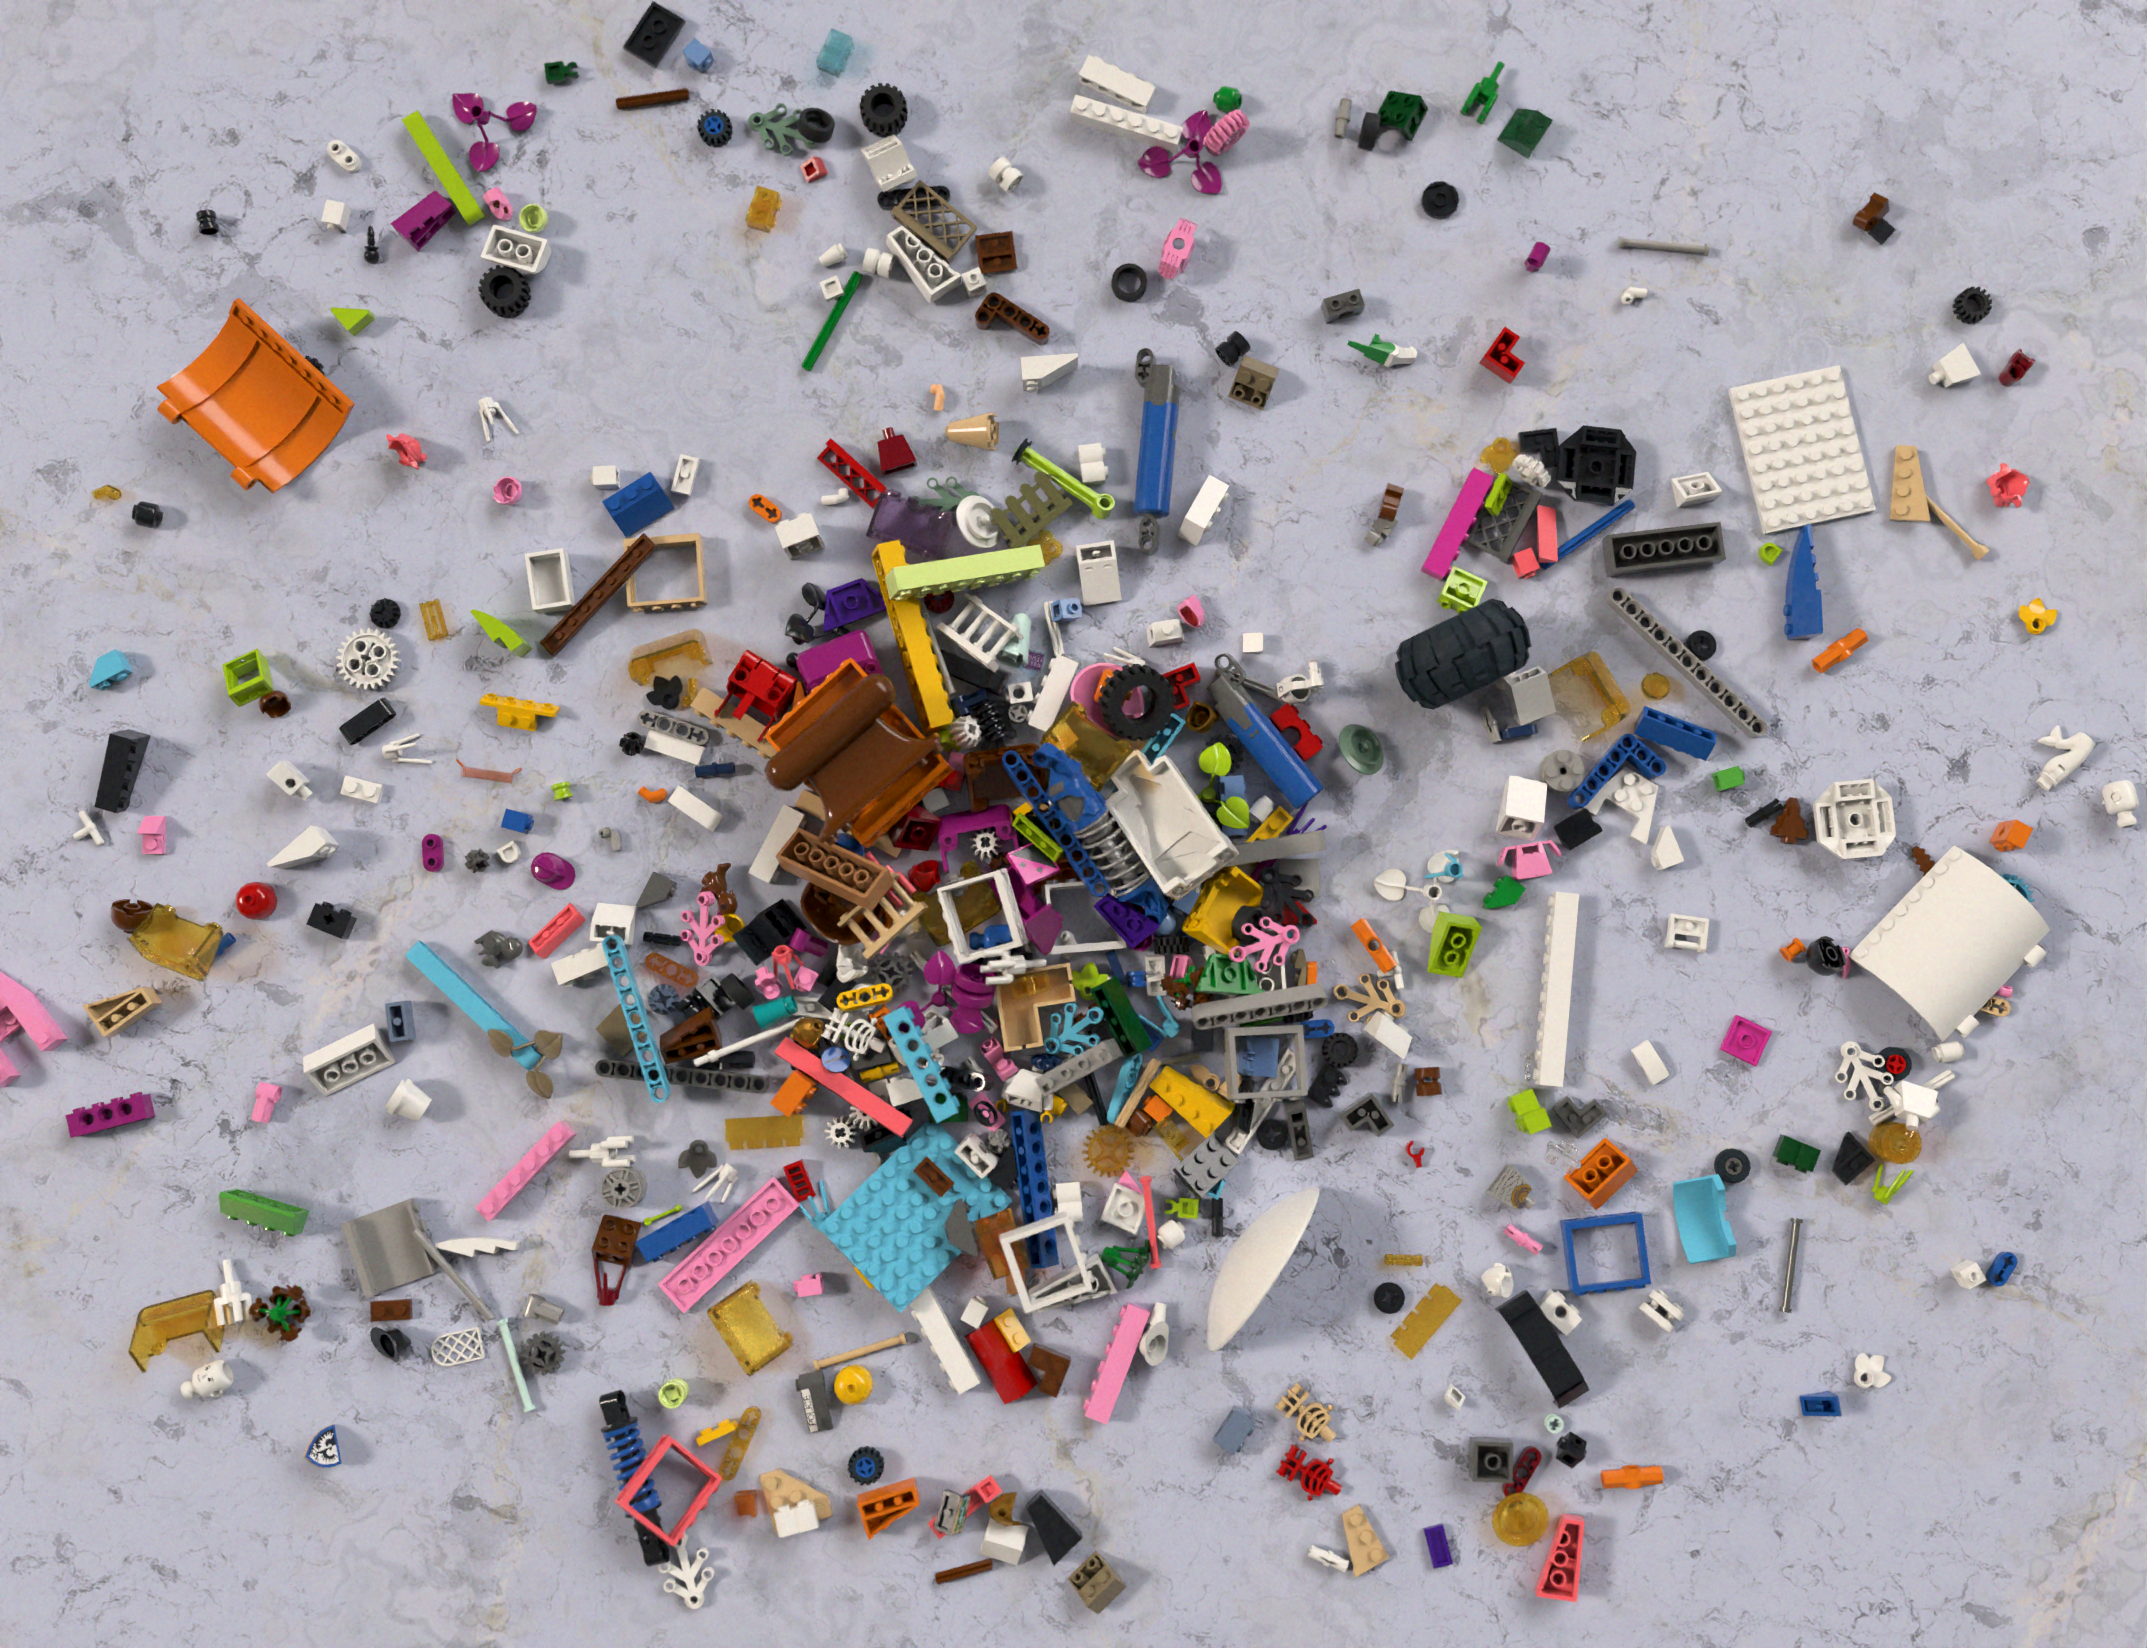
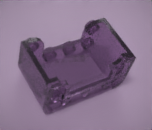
M893 489L881 492L866 536L872 539H880L883 542L899 540L900 545H903L905 549L917 553L924 558L928 556V561L942 560L956 523L955 514L947 510L938 511L936 510L937 506L926 503V505L920 504L919 499L908 496V499L902 497L901 492Z

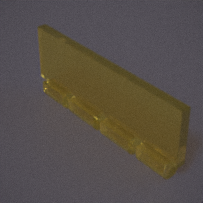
M803 1114L791 1117L784 1115L725 1119L726 1142H729L730 1150L744 1149V1141H747V1149L763 1148V1140H766L767 1148L783 1147V1139H786V1147L800 1146V1138H804Z
M1435 1283L1428 1291L1432 1299L1429 1300L1424 1296L1415 1307L1420 1313L1416 1315L1411 1311L1402 1322L1407 1328L1404 1330L1398 1326L1391 1335L1395 1340L1393 1344L1411 1360L1462 1301L1445 1285L1441 1287Z

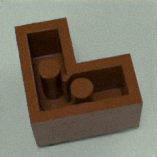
M1034 1343L1027 1365L1044 1371L1038 1391L1057 1398L1071 1363V1357Z

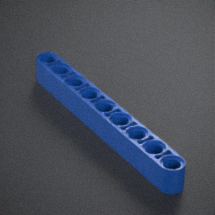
M1015 751L1006 752L1001 760L1004 770L1054 842L1064 850L1063 855L1090 894L1095 898L1105 896L1109 890V885L1073 832L1070 829H1066L1059 819V812L1054 806H1050L1049 798L1019 754ZM1006 757H1014L1016 763L1008 765L1005 761ZM1023 772L1026 774L1027 779L1019 781L1016 774ZM1028 789H1036L1038 795L1036 797H1030L1028 795ZM1039 805H1047L1049 812H1040ZM1057 820L1060 828H1051L1050 821ZM1068 836L1071 844H1062L1061 837ZM1079 852L1082 855V860L1075 861L1072 858V853ZM1084 868H1090L1093 871V876L1086 877L1083 874ZM1095 884H1102L1104 892L1101 894L1097 893L1094 889Z

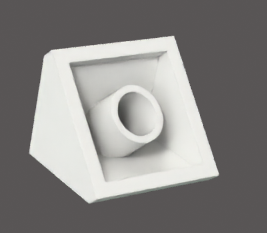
M1709 472L1671 479L1677 508L1714 501L1722 495V490Z
M990 1517L979 1554L1017 1565L1023 1550L1028 1526L1021 1523L1017 1526H1004Z

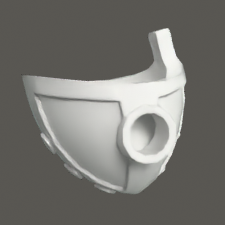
M1495 1263L1494 1267L1489 1268L1482 1274L1481 1278L1488 1289L1487 1293L1489 1295L1508 1298L1511 1295L1513 1278L1507 1265Z

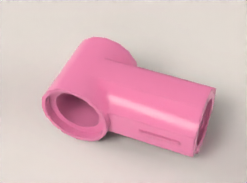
M266 1082L259 1083L255 1093L257 1100L251 1119L263 1123L270 1122L274 1106L280 1099L282 1087Z

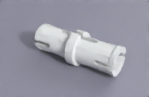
M1313 1544L1309 1548L1308 1557L1322 1562L1326 1567L1336 1568L1343 1573L1347 1570L1349 1560L1336 1556L1332 1551L1328 1550L1327 1552Z

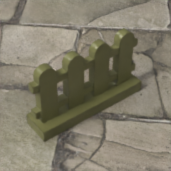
M1036 472L1034 475L1036 484L1033 487L1026 483L1020 486L1021 497L1016 499V497L1009 495L1005 498L1007 506L1005 510L1002 511L997 507L991 509L990 515L993 519L990 522L992 525L997 524L1005 534L1002 536L1005 541L1007 539L1010 540L1007 543L1010 549L1020 548L1074 504L1069 497H1062L1064 492L1062 489L1057 490L1050 479L1053 477L1050 474L1046 475L1044 472ZM1039 488L1049 498L1044 503L1036 494ZM1025 500L1034 510L1030 514L1021 505ZM1052 503L1054 506L1048 510L1047 507ZM1010 512L1019 521L1016 526H1013L1006 517ZM1038 515L1039 518L1033 521L1032 519ZM1023 527L1024 530L1021 533H1019L1018 530H1020Z

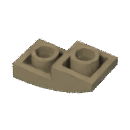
M1299 948L1297 952H1293L1291 957L1293 968L1300 969L1299 973L1296 972L1294 975L1293 983L1295 987L1305 985L1307 976L1304 950Z
M1076 1082L1057 1091L1079 1116L1094 1104L1087 1093Z

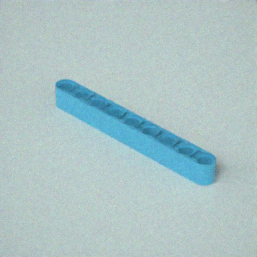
M607 936L602 943L603 950L651 1099L656 1103H662L671 1096V1088L624 941L620 936ZM611 939H615L617 941V947L615 949H612L609 946V942ZM618 957L623 960L621 968L615 965V960ZM623 976H626L629 979V984L627 987L623 986L621 983V978ZM628 995L634 996L635 1003L633 1005L628 1004ZM635 1013L639 1014L641 1017V1022L639 1024L633 1021V1015ZM640 1032H644L647 1035L646 1042L639 1040ZM646 1051L652 1052L653 1059L651 1061L646 1060ZM652 1069L657 1070L659 1073L657 1080L651 1077ZM658 1088L664 1090V1098L657 1096L656 1091Z
M418 940L405 954L409 961L486 1033L488 1029H497L505 1032L513 1039L514 1047L529 1042L422 941ZM530 1045L520 1050L512 1051L511 1056L525 1069L530 1071L541 1060L543 1054L539 1053L534 1045Z

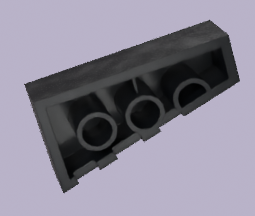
M131 729L109 734L94 807L113 813L126 811L130 804V797L151 735Z

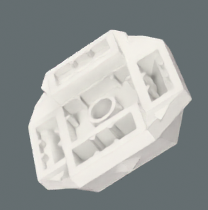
M1874 779L1834 782L1813 803L1817 843L1840 859L1882 856L1896 836L1892 797ZM1851 815L1856 819L1855 825L1850 822Z

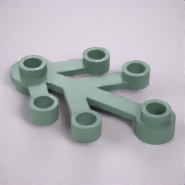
M779 103L774 110L766 114L755 112L748 119L750 128L759 132L763 140V146L767 151L773 150L775 143L768 136L766 129L773 131L780 145L781 153L785 157L792 154V148L786 142L783 135L803 141L808 149H814L818 146L817 142L808 141L799 131L788 128V126L799 122V118L796 115L801 114V109H796L793 115L777 123L770 122V120L778 116L783 117L787 114L786 105ZM779 108H784L783 112H779L778 110ZM756 119L761 120L759 123L754 122ZM771 142L772 145L766 146V143ZM784 148L790 149L788 152L783 151Z
M950 476L946 479L947 487L953 488L961 496L954 498L938 484L936 478L931 477L927 480L928 488L935 490L942 498L920 499L918 496H912L908 499L907 506L913 512L919 511L922 507L943 506L935 516L929 519V524L932 527H938L941 520L954 505H959L968 496H979V494L975 491L967 492L957 483L955 477ZM950 479L955 480V484L953 486L948 485V481ZM931 480L936 481L934 487L929 486ZM913 500L918 501L917 507H912L911 502ZM955 514V515H950L949 518H948V523H949V525H951V526H957V523H956V524H951V523H950V519H951L952 517H956V514ZM933 518L938 519L937 525H932L931 520Z

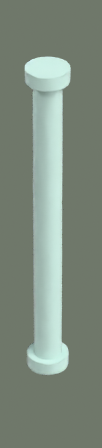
M508 1318L496 1321L497 1326L499 1325L525 1407L523 1408L525 1413L535 1409V1404L532 1405L507 1325Z

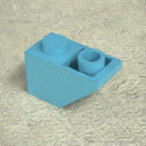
M114 649L97 658L89 686L97 690H105L111 686L110 684L115 681H122L128 677L127 675L133 673L124 653Z

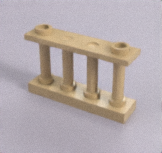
M890 873L894 880L891 888L908 906L909 912L904 916L899 915L883 896L879 903L894 920V925L890 929L888 927L885 928L870 910L859 905L851 912L847 911L840 917L841 921L837 924L839 927L848 925L862 941L866 949L862 954L866 959H873L928 909L924 902H914L897 883L896 880L901 877L899 873ZM861 912L880 933V938L875 942L874 940L871 941L853 920Z

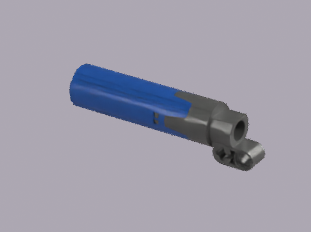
M1223 653L1218 655L1214 663L1222 676L1206 688L1218 703L1214 709L1295 809H1299L1319 794L1324 786L1241 685L1246 681V673L1231 654ZM1222 657H1226L1229 660L1227 667L1221 666L1220 660ZM1233 666L1235 667L1234 669H1232L1231 672H1228V673L1226 672L1227 670L1231 669ZM1239 673V680L1234 681V674Z

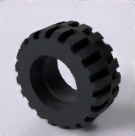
M1133 664L1132 667L1125 665L1122 666V671L1117 669L1113 671L1114 676L1112 678L1107 677L1105 680L1106 686H1102L1100 689L1102 697H1098V703L1101 705L1099 711L1103 716L1104 722L1124 739L1128 738L1131 741H1136L1137 738L1140 741H1145L1147 736L1154 738L1157 736L1156 732L1159 730L1163 732L1166 729L1164 725L1166 723L1170 724L1172 721L1170 715L1171 713L1174 714L1176 709L1173 706V703H1176V696L1172 694L1174 690L1169 681L1147 665ZM1135 687H1148L1152 692V703L1148 711L1138 718L1129 719L1125 717L1122 713V701L1125 695Z

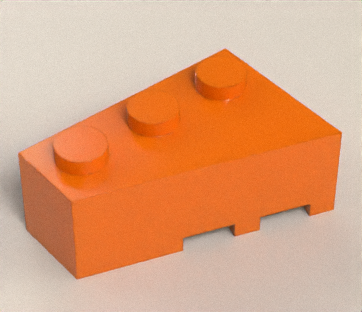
M915 1477L858 1494L857 1506L868 1540L872 1539L882 1529L889 1527V1524L898 1518L900 1519L920 1505V1493Z

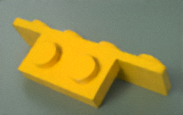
M494 693L484 694L479 700L480 705L498 708L497 725L534 732L537 729L538 715L555 717L560 710L559 706H554L552 703H536L533 700H519L512 696L501 697Z

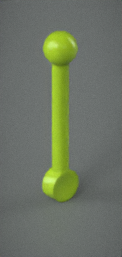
M677 1204L671 1210L652 1218L647 1217L644 1219V1224L648 1226L657 1219L673 1212H680L682 1206Z

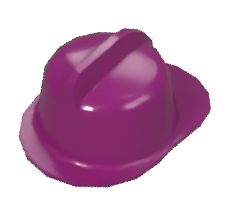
M541 853L533 859L531 864V872L534 878L551 888L563 890L570 887L575 880V869L572 864L553 853Z

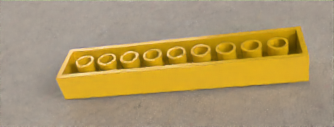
M899 540L877 544L871 554V558L923 735L939 732L941 729H947L953 723L954 715L952 710L948 708V695L946 691H943V678L936 667L938 665L937 657L931 650L932 640L930 636H927L925 630L927 629V623L920 613L922 609L920 600L916 599L915 596L908 597L904 601L890 600L885 577L892 568L909 565L905 562L904 546L900 545Z

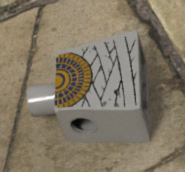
M1508 1163L1485 1191L1486 1194L1514 1209H1517L1521 1204L1530 1210L1536 1202L1528 1195L1532 1190V1186L1514 1166Z

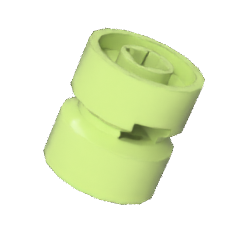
M672 1378L667 1381L659 1391V1401L661 1404L670 1409L680 1406L689 1393L687 1383L680 1378Z

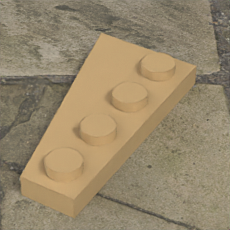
M1896 445L1889 521L1930 523L1916 446Z

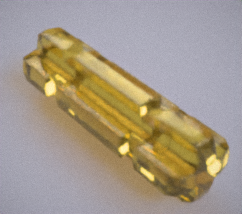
M1385 1254L1384 1262L1386 1265L1412 1266L1414 1264L1415 1266H1422L1423 1256L1396 1254L1394 1256L1393 1254Z

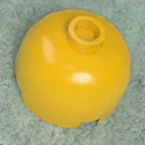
M857 1364L842 1368L834 1381L835 1394L840 1401L848 1405H859L866 1401L873 1389V1379L870 1372L864 1366Z

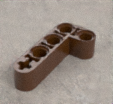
M996 292L989 293L975 313L976 325L981 330L989 329L997 318L1038 345H1044L1049 341V327L1045 323ZM991 301H997L999 303L995 307L989 305ZM1007 311H1013L1015 313L1011 317L1005 315ZM981 316H987L989 318L985 322H981L979 320ZM1023 321L1030 322V325L1027 327H1023L1021 323Z

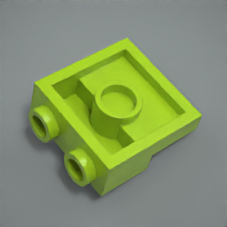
M1453 565L1436 602L1440 603L1442 608H1451L1457 611V614H1460L1479 604L1488 581Z

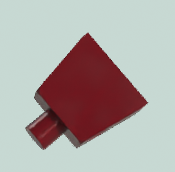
M893 427L883 429L884 440L878 441L883 476L918 466L904 435L895 436Z

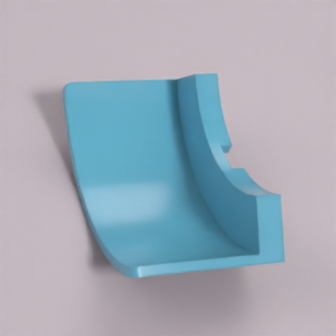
M1719 1174L1673 1183L1675 1217L1682 1246L1689 1264L1736 1256L1737 1243L1729 1221L1724 1219L1723 1211L1727 1210L1726 1189Z

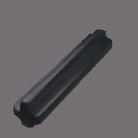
M1094 1072L1084 1078L1091 1100L1094 1102L1093 1106L1099 1125L1104 1126L1109 1124Z

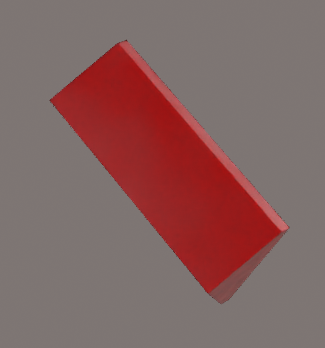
M993 1319L964 1336L1004 1404L1023 1397L1038 1384L1019 1350L1013 1353Z

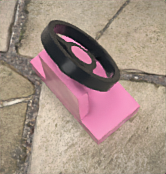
M983 1091L968 1102L976 1119L984 1127H987L989 1131H996L1007 1121Z

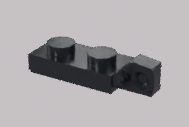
M1251 1079L1242 1080L1238 1093L1253 1092L1255 1082ZM1252 1098L1245 1099L1246 1103H1236L1231 1128L1243 1135L1250 1133L1255 1106Z

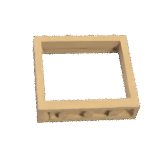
M700 533L649 537L658 548L696 545L699 597L637 602L634 572L626 581L628 608L636 613L645 612V609L662 611L665 607H671V609L677 610L683 609V606L700 608L702 604H707L703 539ZM638 538L623 539L624 553Z

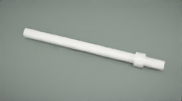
M802 1016L717 1051L715 1049L707 1052V1055L693 1060L695 1067L708 1062L713 1063L718 1061L720 1057L793 1029L795 1023L804 1017Z

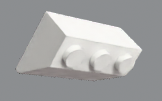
M493 224L481 254V259L537 274L546 267L552 251L546 239Z

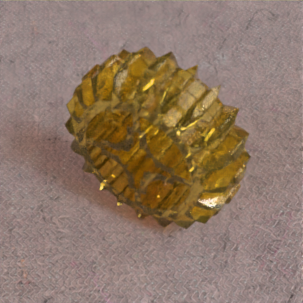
M1107 1124L1105 1126L1106 1131H1102L1101 1126H1098L1099 1133H1096L1094 1129L1091 1130L1094 1137L1086 1136L1090 1143L1083 1142V1146L1088 1147V1150H1082V1154H1088L1087 1157L1083 1158L1084 1161H1091L1087 1168H1091L1094 1165L1095 1168L1092 1171L1094 1174L1099 1169L1101 1170L1099 1173L1100 1177H1103L1105 1171L1107 1172V1177L1110 1178L1111 1171H1114V1175L1118 1176L1117 1169L1124 1173L1125 1169L1122 1166L1130 1167L1126 1160H1133L1134 1157L1128 1155V1152L1132 1153L1134 1149L1128 1148V1146L1133 1144V1141H1125L1129 1138V1134L1122 1137L1123 1129H1120L1117 1133V1126L1114 1125L1112 1131H1110ZM1112 1135L1117 1137L1118 1140L1108 1144L1101 1137ZM1095 1141H1097L1101 1147V1152L1093 1158L1092 1147ZM1102 1143H1103L1105 1146H1108V1148H1109L1110 1146L1113 1147V1149L1111 1150V1152H1112V1156H1113L1115 1159H1113V1158L1111 1157V1155H1110V1156H1108V1154H1107V1156L1103 1155V1153L1105 1152V1150H1104V1146L1102 1145ZM1123 1144L1124 1155L1122 1160L1119 1161L1115 1151ZM1103 1159H1110L1115 1166L1104 1167L1099 1165L1098 1162Z

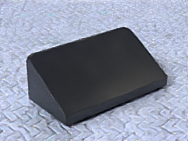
M836 948L816 980L828 988L837 978L838 948Z

